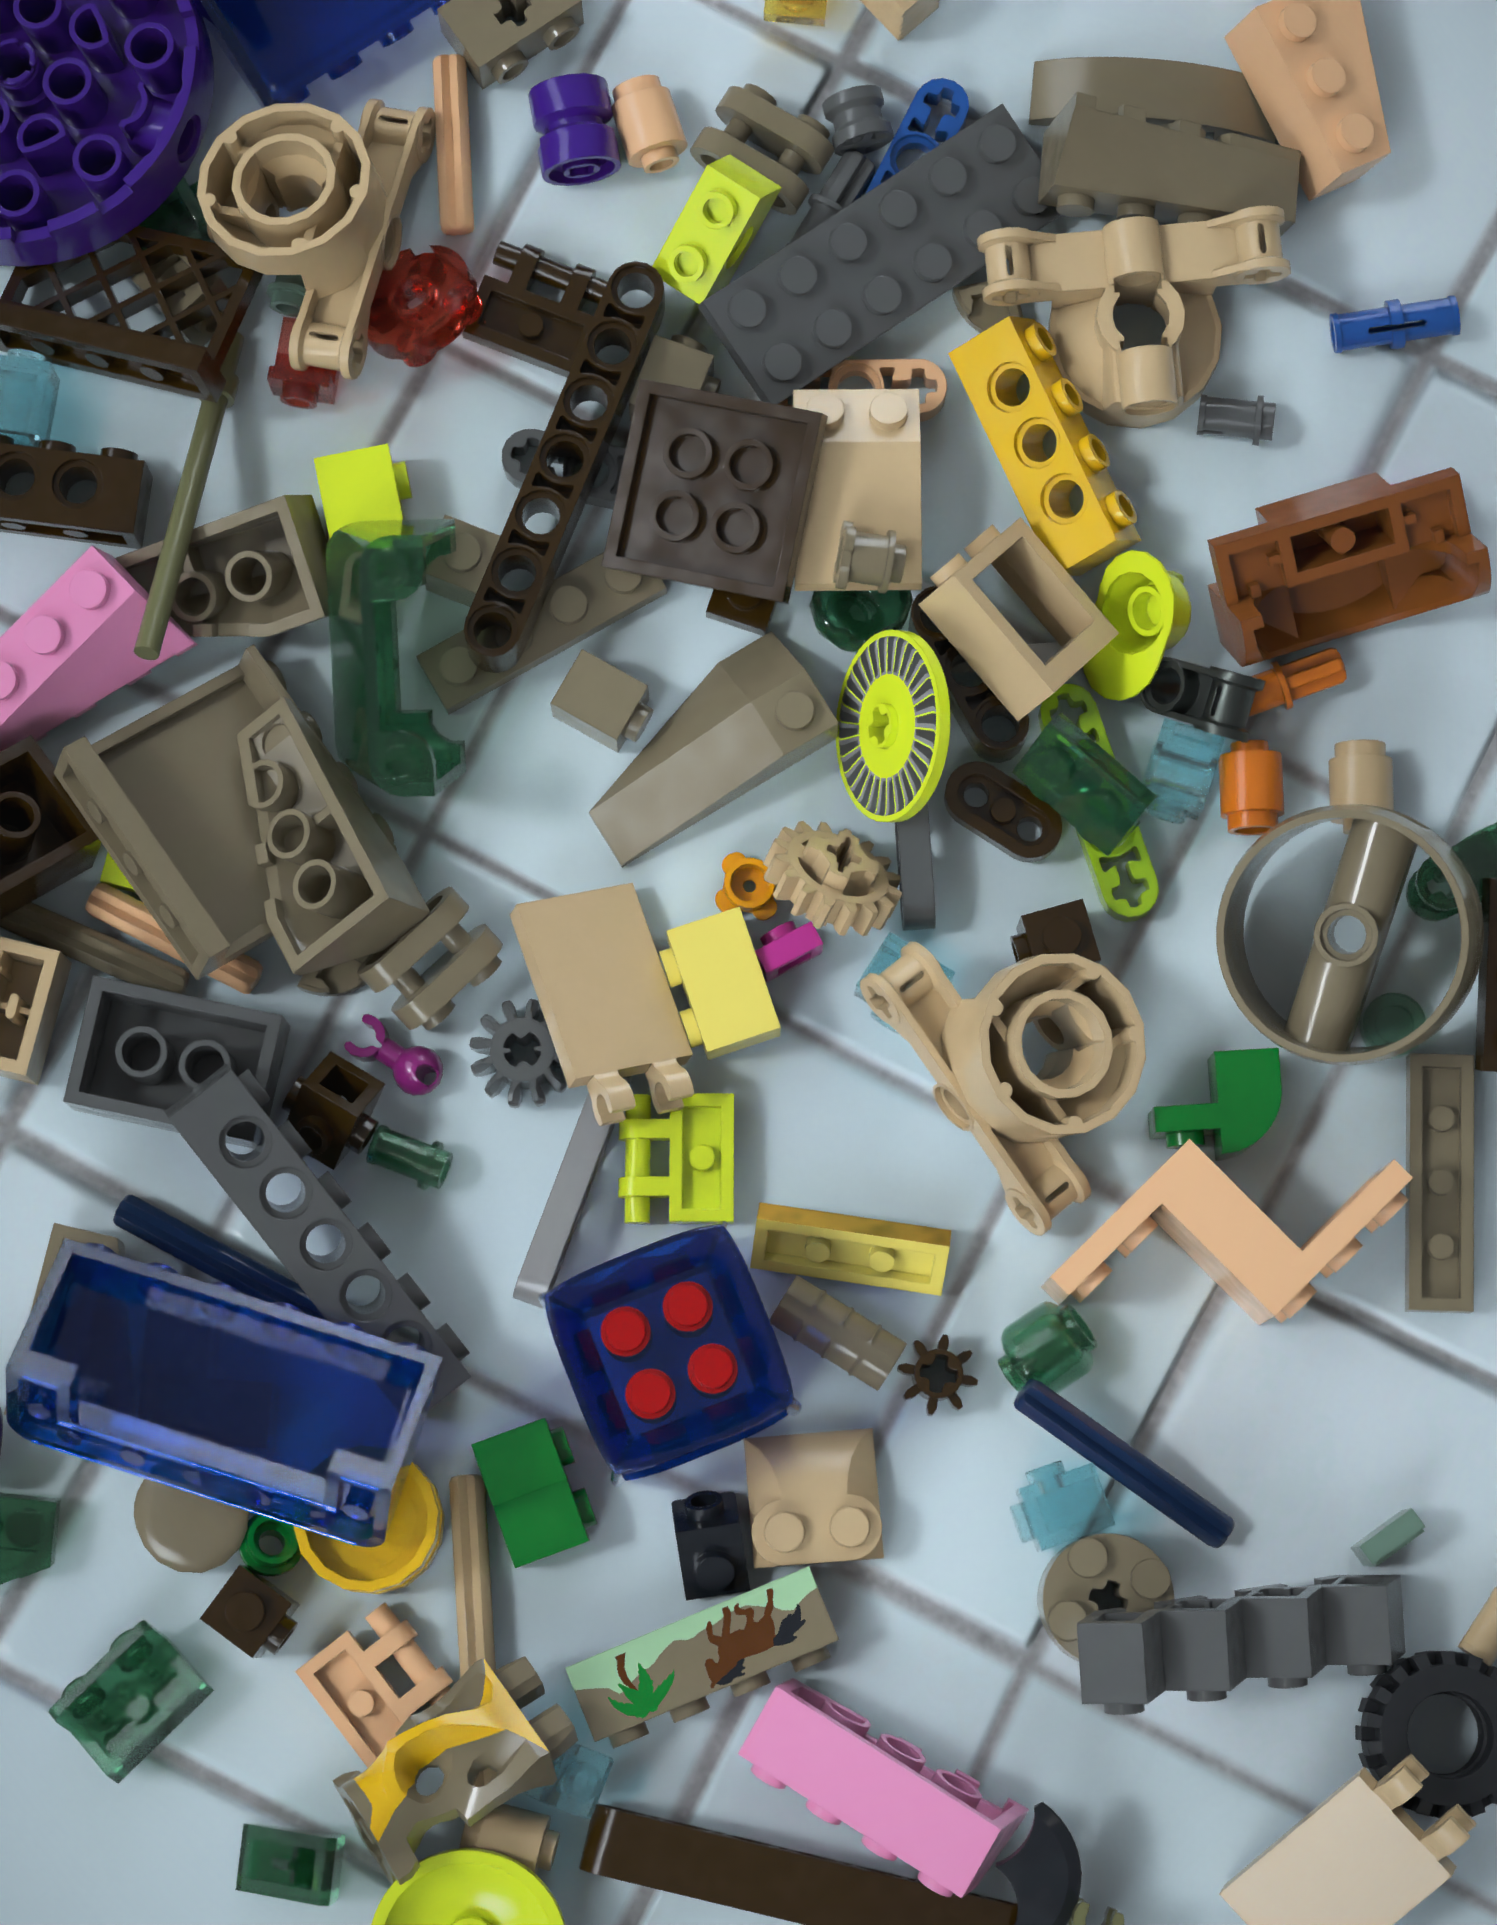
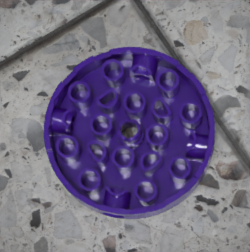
M0 0V266L25 267L46 265L93 252L119 239L137 227L156 211L174 191L188 171L199 150L207 129L213 101L214 60L203 16L195 0Z

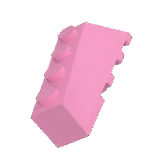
M91 546L0 637V752L32 735L36 742L41 740L53 728L72 717L77 718L97 706L96 703L126 684L132 685L152 673L151 669L174 655L180 656L198 645L170 616L159 658L156 660H145L134 653L149 593L112 555Z
M794 1678L777 1685L738 1753L753 1764L751 1767L752 1773L770 1786L778 1789H785L788 1786L807 1798L806 1807L822 1820L834 1825H840L841 1822H844L863 1834L861 1842L876 1855L890 1861H895L898 1857L920 1871L917 1878L930 1890L945 1897H952L954 1893L963 1898L975 1889L1017 1830L1029 1809L1010 1798L1007 1799L1003 1808L982 1798V1794L978 1790L980 1781L956 1769L955 1773L943 1769H937L935 1772L924 1766L926 1758L921 1754L922 1749L901 1737L897 1738L892 1735L881 1734L879 1739L870 1736L867 1734L871 1726L868 1719Z

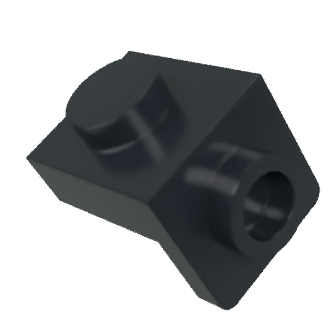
M706 1490L693 1493L686 1499L673 1501L671 1506L686 1601L750 1591L735 1493H718Z

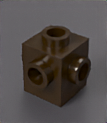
M330 1051L308 1078L301 1075L295 1081L286 1095L281 1108L289 1113L287 1120H289L312 1151L307 1156L334 1170L350 1150L358 1155L361 1154L374 1135L379 1121L372 1118L371 1115L385 1083Z

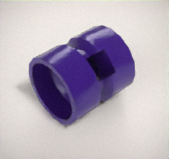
M587 73L567 74L550 78L531 88L528 98L533 127L536 132L544 135L539 139L540 147L537 151L542 178L545 182L560 186L583 185L608 178L619 171L622 164L618 141L614 128L606 125L613 117L608 83L605 78Z

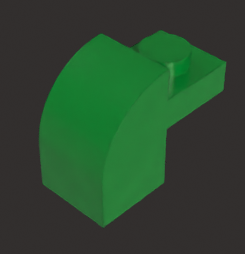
M1279 1048L1214 1051L1207 1060L1211 1103L1153 1107L1148 1113L1150 1140L1166 1139L1167 1149H1179L1189 1139L1197 1147L1205 1146L1204 1136H1213L1215 1161L1233 1158L1247 1151L1269 1130L1280 1108L1282 1083Z

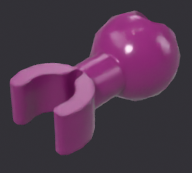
M363 1015L362 1021L367 1027L375 1030L376 1039L382 1046L380 1048L374 1046L359 1048L350 1041L344 1044L345 1049L356 1060L362 1062L377 1060L392 1069L397 1086L410 1095L416 1096L431 1093L441 1082L443 1064L436 1052L425 1046L403 1047L389 1038L386 1027L372 1015ZM429 1073H436V1080L430 1085H425V1076Z

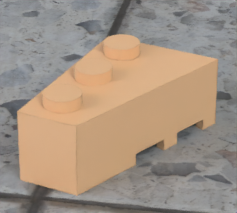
M1272 0L1255 7L1224 37L1279 144L1301 151L1299 183L1309 201L1358 180L1391 153L1360 0Z

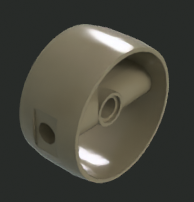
M1363 804L1331 805L1307 810L1287 818L1259 837L1239 860L1227 881L1218 909L1216 925V945L1222 975L1232 998L1248 1021L1270 1041L1288 1052L1308 1060L1332 1065H1362L1390 1059L1416 1047L1436 1034L1453 1018L1471 991L1478 974L1484 944V922L1479 896L1469 872L1454 850L1437 833L1414 818L1395 810ZM1354 818L1324 911L1315 924L1314 941L1286 1021L1264 998L1255 983L1248 965L1244 945V918L1249 895L1262 868L1275 852L1291 838L1320 823L1334 819ZM1417 845H1419L1441 869L1450 885L1459 911L1461 948L1454 978L1445 997L1433 1014L1409 1035L1383 1045L1350 1047ZM1344 916L1357 918L1365 927V943L1355 953L1347 952L1340 948L1334 937L1335 926Z

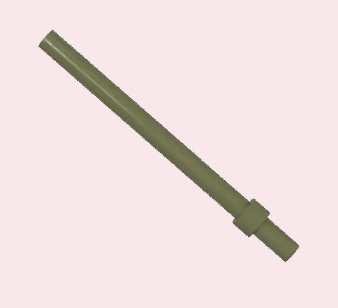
M239 332L236 333L220 369L227 382L218 402L199 399L201 406L134 647V653L145 660H156L159 658L225 410L232 407L240 383L235 373L244 343V336Z

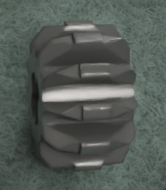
M529 999L526 1004L525 1017L517 1018L516 1009L512 1001H505L502 1003V1011L507 1022L500 1025L488 1014H485L480 1019L484 1029L493 1036L492 1039L473 1037L470 1039L469 1046L471 1050L480 1054L491 1055L471 1065L472 1073L475 1077H483L495 1073L484 1089L491 1098L499 1095L507 1084L510 1085L508 1104L511 1108H519L522 1102L523 1089H530L532 1099L537 1107L546 1104V1098L540 1085L547 1082L555 1091L563 1093L567 1089V1083L562 1076L554 1071L555 1068H562L545 1018L538 1022L540 1014L539 1001ZM532 1040L539 1044V1046L534 1047L538 1061L532 1066L525 1061H521L516 1067L508 1063L514 1060L509 1048L515 1042L524 1047L529 1045Z

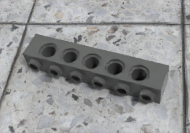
M225 1064L165 1110L167 1118L409 1425L471 1377L461 1362L470 1352L447 1323L436 1330L421 1310L431 1302L411 1276L405 1273L397 1280L382 1260L392 1252L372 1226L367 1222L357 1229L342 1209L352 1201L329 1171L319 1178L311 1171L302 1158L312 1150L289 1120L279 1127L275 1125L262 1108L272 1099L250 1070L246 1069L237 1076L229 1064ZM245 1121L258 1125L261 1129V1140L252 1152L236 1154L226 1147V1135L233 1125ZM282 1173L296 1175L301 1180V1190L293 1202L286 1205H277L266 1198V1188L273 1177ZM319 1225H333L340 1229L341 1233L338 1247L327 1255L320 1256L310 1253L306 1248V1240L309 1233ZM363 1275L377 1278L380 1281V1291L373 1302L364 1306H357L347 1301V1288L355 1278ZM401 1326L416 1328L419 1331V1341L412 1352L403 1356H396L386 1351L387 1338L394 1329Z

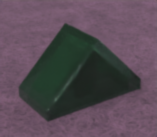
M243 1823L235 1890L317 1906L332 1905L338 1900L345 1834Z

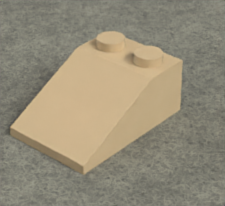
M919 389L793 390L794 408L820 412L828 416L794 575L795 591L878 590V586L848 582L845 590L835 588L836 583H833V574L843 521L853 522V527H856V531L886 536L888 530L896 531V544L906 545L905 567L901 582H890L887 590H922Z

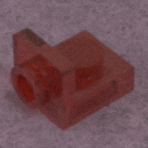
M283 317L275 365L269 366L267 375L272 394L280 396L282 403L296 408L314 409L317 407V402L334 405L340 371L309 366L305 371L294 370L289 362V340L296 318Z

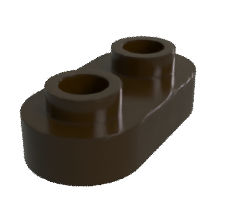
M968 762L955 769L947 781L944 802L949 815L957 823L1010 857L1022 862H1037L1048 857L1057 847L1062 834V820L1058 810L1048 800L1001 770L985 762ZM974 787L982 789L987 795L986 804L981 807L968 805L964 799V793L968 789ZM1025 821L1033 822L1039 827L1041 836L1035 841H1025L1018 835V825Z

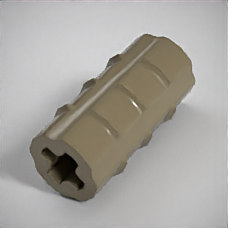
M798 1275L768 1321L771 1325L791 1336L794 1341H799L818 1353L821 1358H826L847 1371L849 1376H855L877 1391L886 1380L907 1343L883 1329L881 1325H876L857 1313L853 1307L849 1308L828 1295L826 1290H820Z

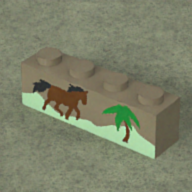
M808 1566L575 1663L565 1669L594 1741L597 1742L609 1737L614 1749L649 1734L645 1721L669 1711L673 1722L676 1723L709 1709L710 1706L706 1696L730 1686L735 1698L771 1683L766 1670L791 1661L794 1671L798 1672L829 1659L831 1655L827 1645L838 1641L839 1638Z

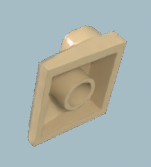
M873 1428L744 1438L754 1569L884 1558Z

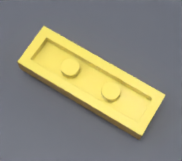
M759 1202L750 1268L941 1296L950 1248L951 1230Z

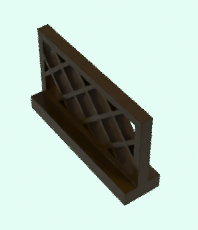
M137 226L119 239L93 252L73 259L46 265L15 266L0 298V351L217 403L227 382L220 372L221 366L263 274L238 265L216 243ZM119 242L132 244L136 255L104 270L97 253ZM173 254L187 257L191 267L158 283L151 268L152 265ZM90 258L96 275L65 290L58 273ZM227 267L242 269L236 285L213 296L205 278ZM144 270L151 287L119 303L112 286ZM48 278L51 279L57 295L35 306L22 304L28 288ZM199 283L206 300L174 316L166 298ZM103 290L105 291L111 308L89 319L76 316L73 305ZM159 303L166 318L165 321L143 332L130 328L127 318ZM214 315L218 325L208 347L185 341L181 331Z

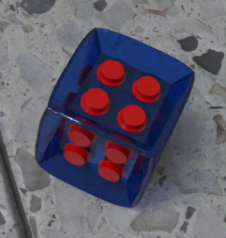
M721 1220L718 1224L684 1231L643 1246L583 1271L562 1282L549 1292H542L538 1296L540 1304L546 1310L555 1345L583 1417L602 1457L612 1471L610 1481L616 1488L621 1487L625 1481L661 1473L732 1445L774 1425L787 1415L795 1416L801 1412L802 1405L794 1398L790 1375L776 1334L747 1264L729 1233V1225L726 1220Z

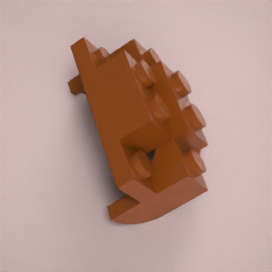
M1452 467L1393 485L1386 482L1376 472L1257 507L1255 511L1258 525L1207 540L1216 577V583L1207 586L1220 643L1242 667L1489 593L1491 588V567L1488 547L1471 533L1460 473Z

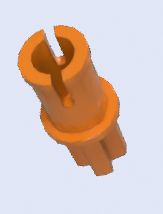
M1330 647L1283 665L1273 661L1270 662L1269 670L1250 676L1266 682L1264 689L1255 693L1249 717L1284 705L1285 709L1289 710L1293 708V701L1342 684L1347 679L1344 662L1337 649Z

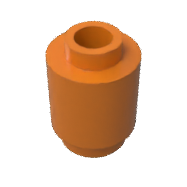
M1248 740V743L1241 741L1232 742L1230 744L1231 752L1218 756L1221 818L1227 820L1228 833L1265 834L1272 827L1279 824L1278 817L1285 814L1282 753L1269 750V743L1265 740Z

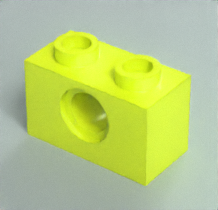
M731 154L708 164L652 267L658 271L665 283L700 304L730 283L782 187Z

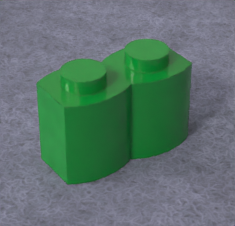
M542 1418L471 1444L515 1568L590 1541L586 1528L598 1523L585 1487L572 1491L564 1467L576 1462L563 1426L551 1430L547 1418Z

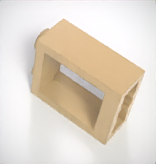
M1021 517L1002 533L993 524L964 548L972 559L966 562L961 554L958 553L930 577L938 588L918 604L1017 722L1055 693L1119 634ZM990 564H992L1062 647L1045 663L1039 659L973 581Z

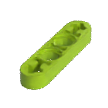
M1071 683L1063 684L1055 693L1041 703L1038 714L1039 727L1103 908L1106 913L1116 920L1123 922L1138 921L1145 917L1156 903L1159 893L1158 880L1096 702L1091 694L1082 686ZM1060 700H1067L1071 708L1081 707L1084 713L1078 716L1076 722L1080 740L1082 741L1092 734L1096 742L1080 743L1069 749L1066 753H1062L1059 745H1069L1071 736L1064 721L1053 722L1051 718L1057 712ZM1081 757H1092L1101 762L1106 773L1103 784L1091 790L1082 789L1074 784L1070 776V767L1075 760ZM1109 815L1116 817L1125 826L1126 839L1119 847L1113 849L1102 848L1092 839L1091 824L1101 816ZM1130 852H1134L1137 861H1127L1125 869L1132 884L1143 883L1146 891L1142 892L1138 898L1137 907H1130L1126 899L1115 900L1112 893L1120 885V877L1116 865L1104 872L1100 863L1117 862L1126 857Z

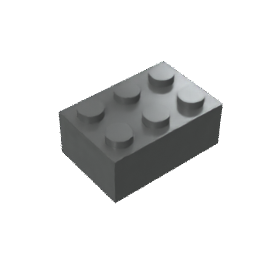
M93 976L63 1102L78 1112L179 1133L167 1118L165 1110L228 1063L237 1076L246 1069H249L272 1099L262 1107L270 1117L291 1026L283 1015ZM239 1122L229 1129L225 1143L255 1149L261 1140V1129L252 1122Z

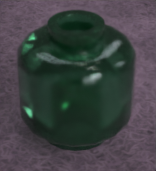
M1045 1301L1003 1329L1001 1344L1005 1355L998 1359V1365L1006 1379L1018 1392L1028 1380L1034 1379L1042 1382L1058 1394L1091 1371L1093 1366L1091 1351L1097 1348L1098 1344L1087 1323L1073 1306L1067 1304L1061 1308L1053 1302Z

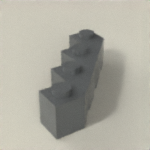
M1334 1575L1314 1578V1585L1309 1587H1288V1585L1280 1583L1234 1590L1235 1597L1229 1599H1208L1205 1596L1199 1595L1154 1602V1609L1147 1610L1146 1612H1126V1609L1119 1607L1094 1611L1077 1623L1082 1704H1104V1712L1106 1714L1130 1715L1145 1711L1144 1704H1149L1164 1691H1186L1187 1700L1209 1702L1227 1698V1691L1234 1689L1246 1678H1267L1268 1687L1289 1689L1308 1685L1307 1678H1313L1327 1665H1347V1673L1355 1676L1384 1674L1387 1672V1665H1393L1406 1653L1401 1575Z

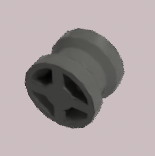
M861 85L847 88L831 95L822 103L825 119L833 123L835 128L832 144L835 154L838 156H843L847 151L867 154L884 147L893 140L894 133L891 123L883 119L881 113L884 98L880 87L876 85Z

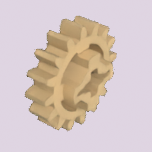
M804 821L798 822L794 830L788 827L782 828L778 838L774 839L763 862V865L768 867L764 880L777 885L773 893L776 900H790L794 904L790 912L791 914L799 916L806 913L805 918L812 921L813 926L818 929L826 926L827 923L833 924L836 932L842 936L846 935L850 926L862 936H867L871 927L879 930L883 929L902 895V892L897 889L901 881L900 875L887 871L892 862L888 857H875L871 853L874 844L870 841L859 844L860 839L852 835V832L846 828L843 831H839L838 834L832 833L831 828L826 822H820L816 831Z

